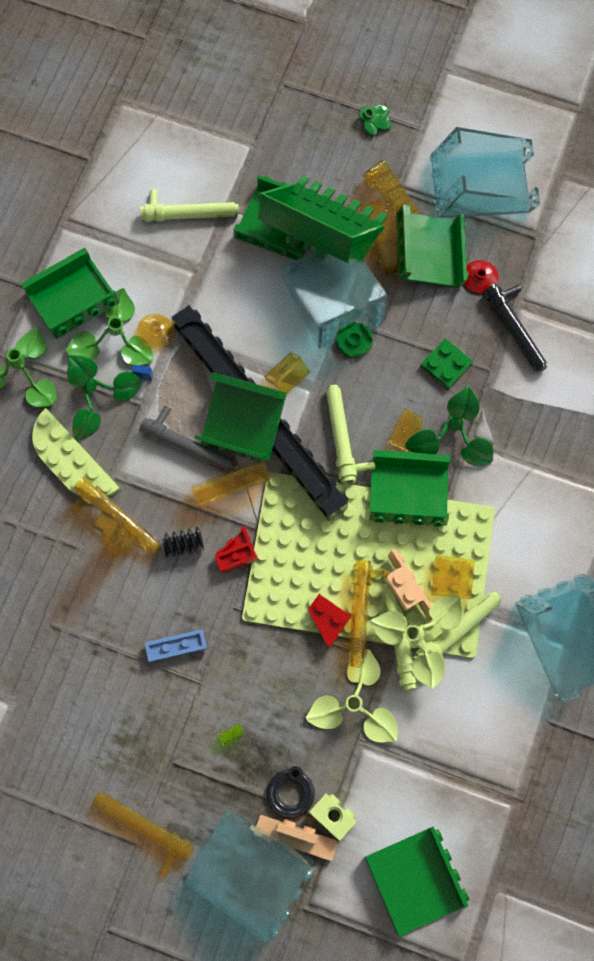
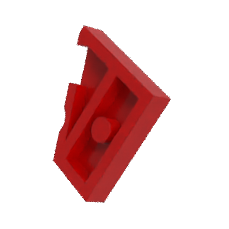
M245 526L240 529L241 532L234 539L231 538L226 543V546L215 554L221 574L258 561Z
M318 594L308 608V612L315 622L319 633H321L327 647L330 648L351 619V615L320 594Z

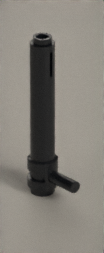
M497 284L489 286L484 290L486 300L491 302L490 306L493 311L498 313L534 371L538 373L544 371L548 367L546 365L547 361L509 304L508 297L521 292L520 285L505 291L500 286H497Z

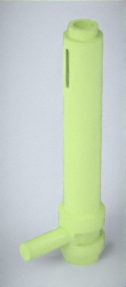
M151 189L150 204L141 206L140 212L141 221L152 222V220H157V222H163L164 220L235 217V215H239V208L235 202L180 205L157 204V190Z
M330 385L327 387L326 395L337 455L338 479L343 485L353 484L356 482L357 472L375 469V462L355 464L351 454L341 389L338 388V385Z
M383 585L382 593L386 612L398 611L403 614L401 604L389 585ZM403 633L402 642L394 645L398 664L396 669L401 679L399 680L400 687L403 688V691H411L419 688L418 683L420 681L415 678L412 672L413 658L410 644Z
M495 591L488 593L462 615L458 626L453 629H446L432 642L425 643L423 639L420 641L428 654L438 652L442 655L443 652L498 607L500 601H502L501 597ZM421 649L415 653L413 660L417 656L424 655Z

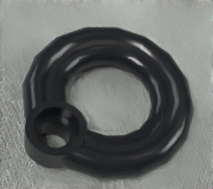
M293 766L290 769L278 772L271 778L267 786L266 797L269 806L276 814L284 818H297L304 815L311 808L314 802L315 789L311 779L303 773V770L298 766ZM294 770H297L299 772V776L297 778H294L291 775V773ZM288 781L298 783L303 791L301 801L294 806L283 804L279 798L280 787Z

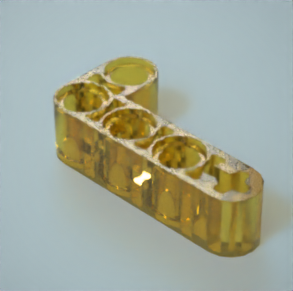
M381 160L363 174L365 183L370 188L374 186L377 188L395 216L402 205H410V213L421 215L404 187L384 160Z

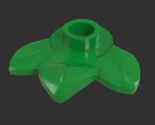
M383 105L364 106L361 108L359 117L364 123L365 131L371 136H375L378 129L390 130L391 122L387 117L390 110Z

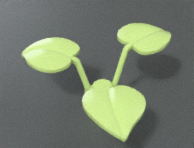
M449 595L434 601L429 609V615L435 621L420 627L409 625L406 628L407 620L398 611H388L371 620L373 630L385 643L391 645L401 643L403 633L407 640L416 643L424 655L417 656L414 659L412 672L418 681L431 689L441 682L446 666L444 658L440 653L431 652L428 654L420 641L424 638L423 630L437 623L443 629H453L458 626L463 615L462 599L459 596Z
M366 649L358 653L348 665V679L351 682H359L355 694L347 698L346 705L339 707V702L336 698L329 695L321 696L313 703L306 719L316 727L333 729L343 722V715L340 711L346 708L352 712L360 710L369 717L364 723V732L370 740L375 742H395L398 736V727L393 714L385 708H377L372 715L363 708V700L358 696L362 683L372 685L380 677L379 663L370 650Z

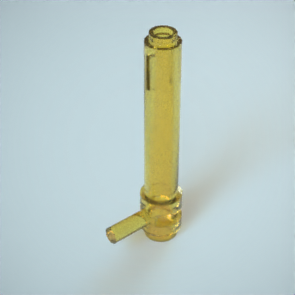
M82 477L76 483L74 489L80 498L71 509L73 513L77 514L85 502L90 505L93 504L147 552L157 553L161 548L160 541L108 498L99 486H94L93 481Z
M359 559L353 565L355 576L352 577L354 589L348 658L350 667L362 668V664H364L369 587L372 585V578L387 577L389 575L387 569L373 570L371 561Z
M99 792L93 800V804H95L97 809L163 847L164 851L169 853L159 872L161 875H168L176 858L180 861L182 859L187 861L191 856L195 846L191 845L189 840L181 839L179 834L169 832L105 793L101 794Z

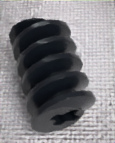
M195 527V533L188 528L186 535L183 530H180L179 536L173 531L172 537L165 533L164 539H162L166 558L169 552H171L172 556H176L177 550L180 555H183L184 549L191 553L192 547L196 552L199 551V546L204 550L202 534L198 527Z

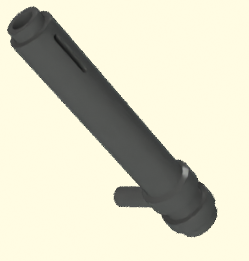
M164 406L156 420L144 418L139 427L142 435L150 436L152 440L158 443L163 442L225 473L233 472L236 466L233 459L176 433L163 424L171 411L168 406Z

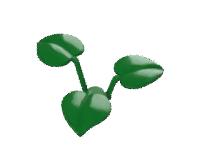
M69 355L67 379L71 385L83 389L82 393L85 395L89 406V411L87 409H80L75 414L72 422L73 436L76 439L84 438L95 433L100 427L101 417L98 413L93 412L88 392H93L97 385L114 391L113 397L116 400L127 401L139 391L142 383L141 378L132 372L124 371L114 378V387H110L93 378L97 374V365L93 360L84 356Z
M469 386L449 399L447 403V410L449 412L448 422H445V426L437 438L433 430L423 429L414 433L405 443L406 449L412 453L436 454L439 450L437 441L441 440L449 427L453 431L460 430L467 445L461 450V456L465 462L473 466H485L493 461L494 449L490 441L485 438H475L470 443L464 431L463 419L473 420L477 417L480 410L478 398Z

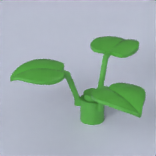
M124 288L116 291L120 303L104 311L105 316L109 320L108 328L105 329L101 337L95 341L93 334L86 331L79 332L73 336L66 348L68 355H79L94 360L100 354V349L97 345L109 333L112 336L121 335L126 344L121 349V356L127 364L140 366L150 364L153 361L152 349L143 337L135 335L128 342L124 331H122L123 321L131 319L135 312L134 303Z
M39 327L26 333L18 340L15 348L7 352L6 357L8 361H5V372L0 365V389L6 384L4 377L8 375L9 366L14 369H22L33 386L26 391L27 402L33 407L42 408L52 406L56 402L57 392L55 386L46 379H41L35 384L24 367V359L27 357L31 359L39 358L47 349L46 340Z

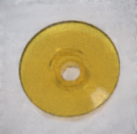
M150 314L143 317L138 323L137 335L143 344L159 348L167 345L172 340L174 327L167 317L160 314Z

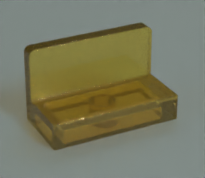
M290 352L264 378L267 382L275 385L278 390L288 394L310 373V370L299 355Z

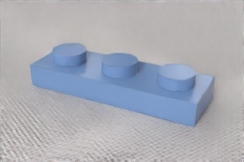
M203 629L145 642L149 663L207 650Z

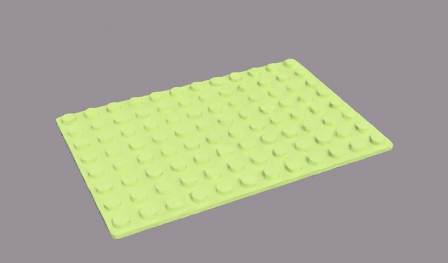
M273 472L267 474L254 547L258 561L251 564L242 615L243 621L319 633L315 622L308 612V608L318 594H320L351 615V619L338 637L387 644L377 636L371 625V620L386 612L382 589H384L383 585L388 584L384 577L396 570L388 558V554L393 549L403 556L404 564L414 573L415 581L418 585L422 586L429 602L433 603L444 596H459L462 599L464 615L483 599L495 511L493 507L448 500L447 514H449L447 526L434 527L427 524L417 526L413 523L395 524L394 522L387 521L377 523L374 520H369L371 488L350 484L343 485L336 482V488L340 492L343 491L349 499L348 508L331 521H328L292 475ZM418 604L407 611L402 607L403 615L407 620L406 628L409 625L420 627L435 621L433 619L429 622ZM480 622L443 652V654L474 658L477 652ZM439 623L423 630L425 643L432 642L446 629L441 628ZM409 641L410 648L420 649L415 642Z

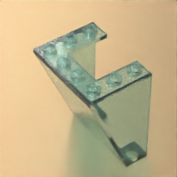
M456 127L430 156L437 217L455 218L460 213L464 214V217L521 214L533 211L540 204L538 187H535L528 193L525 163L534 156L532 139Z
M312 253L281 267V276L318 349L332 346L336 340V327L346 326L354 319H362L368 316V327L378 326L384 322L388 295L364 261L362 263L348 264L329 254L325 260L319 261Z
M585 574L576 575L574 580L569 582L561 581L556 584V587L551 589L543 588L538 591V594L523 596L520 598V601L515 602L553 691L562 702L581 696L582 693L578 689L594 683V578Z
M229 808L184 883L260 940L267 943L269 938L271 940L275 938L282 926V923L279 922L280 919L285 921L291 911L288 905L291 900L296 902L302 892L299 889L303 881L308 882L315 868L312 867L314 861Z

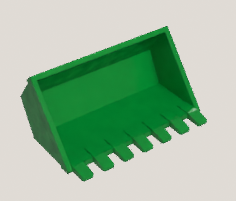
M302 175L296 184L292 183L259 193L258 219L287 233L286 243L288 245L291 244L293 248H296L300 241L305 242L303 249L306 251L309 250L310 246L315 247L313 256L318 258L319 261L325 260L329 254L348 264L362 263L377 237L385 228L382 224L387 218L386 213L380 212L372 220L370 216L374 208L369 205L366 206L361 214L357 213L356 211L361 205L360 201L354 199L347 208L343 205L348 196L343 193L335 201H332L330 199L335 189L328 187L320 195L318 191L322 187V183L315 181L307 189L305 186L309 181V177Z

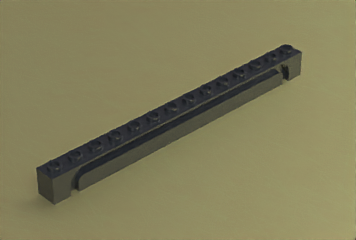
M188 305L171 317L172 325L210 373L222 374L256 384L251 377L248 378L245 375L242 365L240 363L237 364L233 360V354L229 350L224 349L221 339L212 334L209 324L207 322L203 323L202 317L196 309L193 310ZM280 418L272 451L327 520L331 521L348 508L349 499L343 491L340 492L336 488L337 484L334 479L327 477L322 464L315 462L312 452L308 448L303 447L300 437L290 431L288 422Z

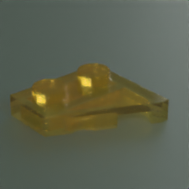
M405 408L388 442L406 452H411L406 449L405 443L414 433L421 430L422 416Z

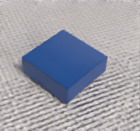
M133 365L132 373L141 379L152 381L153 372L151 367Z

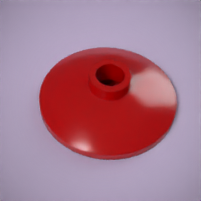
M476 260L466 266L468 279L464 286L470 292L485 294L484 290L498 283V272L491 263L484 260Z

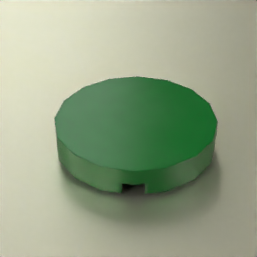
M349 322L339 328L336 335V345L343 355L349 358H359L366 355L372 347L373 335L365 324Z

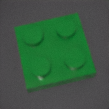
M445 338L421 363L420 367L449 390L473 364V360Z

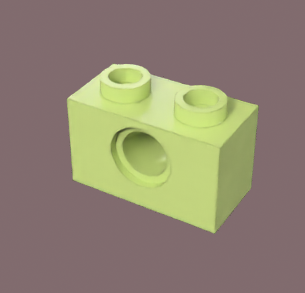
M325 794L309 813L340 841L356 823L354 820L356 816L348 808L343 810L339 806L340 801L333 794L330 796ZM332 810H336L340 814V819L336 822H332L328 818V813Z

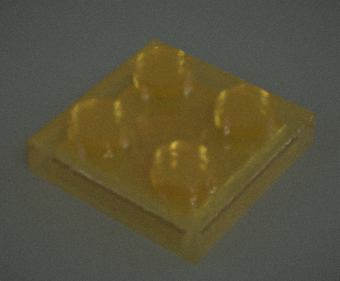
M436 555L431 595H455L462 599H471L475 560Z

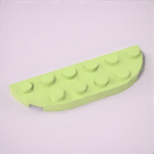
M45 408L38 416L32 433L35 451L45 465L68 490L79 497L103 499L120 491L116 483Z

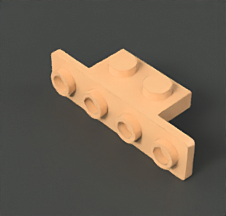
M395 549L391 550L388 558L396 570L386 575L384 579L405 611L418 604L428 621H432L433 618L429 615V609L433 603L428 601L424 589L415 581L414 573L404 564L403 556L397 553Z
M260 815L254 835L329 861L333 860L338 844L337 840L317 834L315 829L304 826L303 829L296 827V823L284 819V822Z

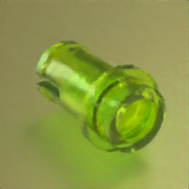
M240 723L237 725L233 724V727L218 734L223 746L238 737L241 739L242 735L245 734Z

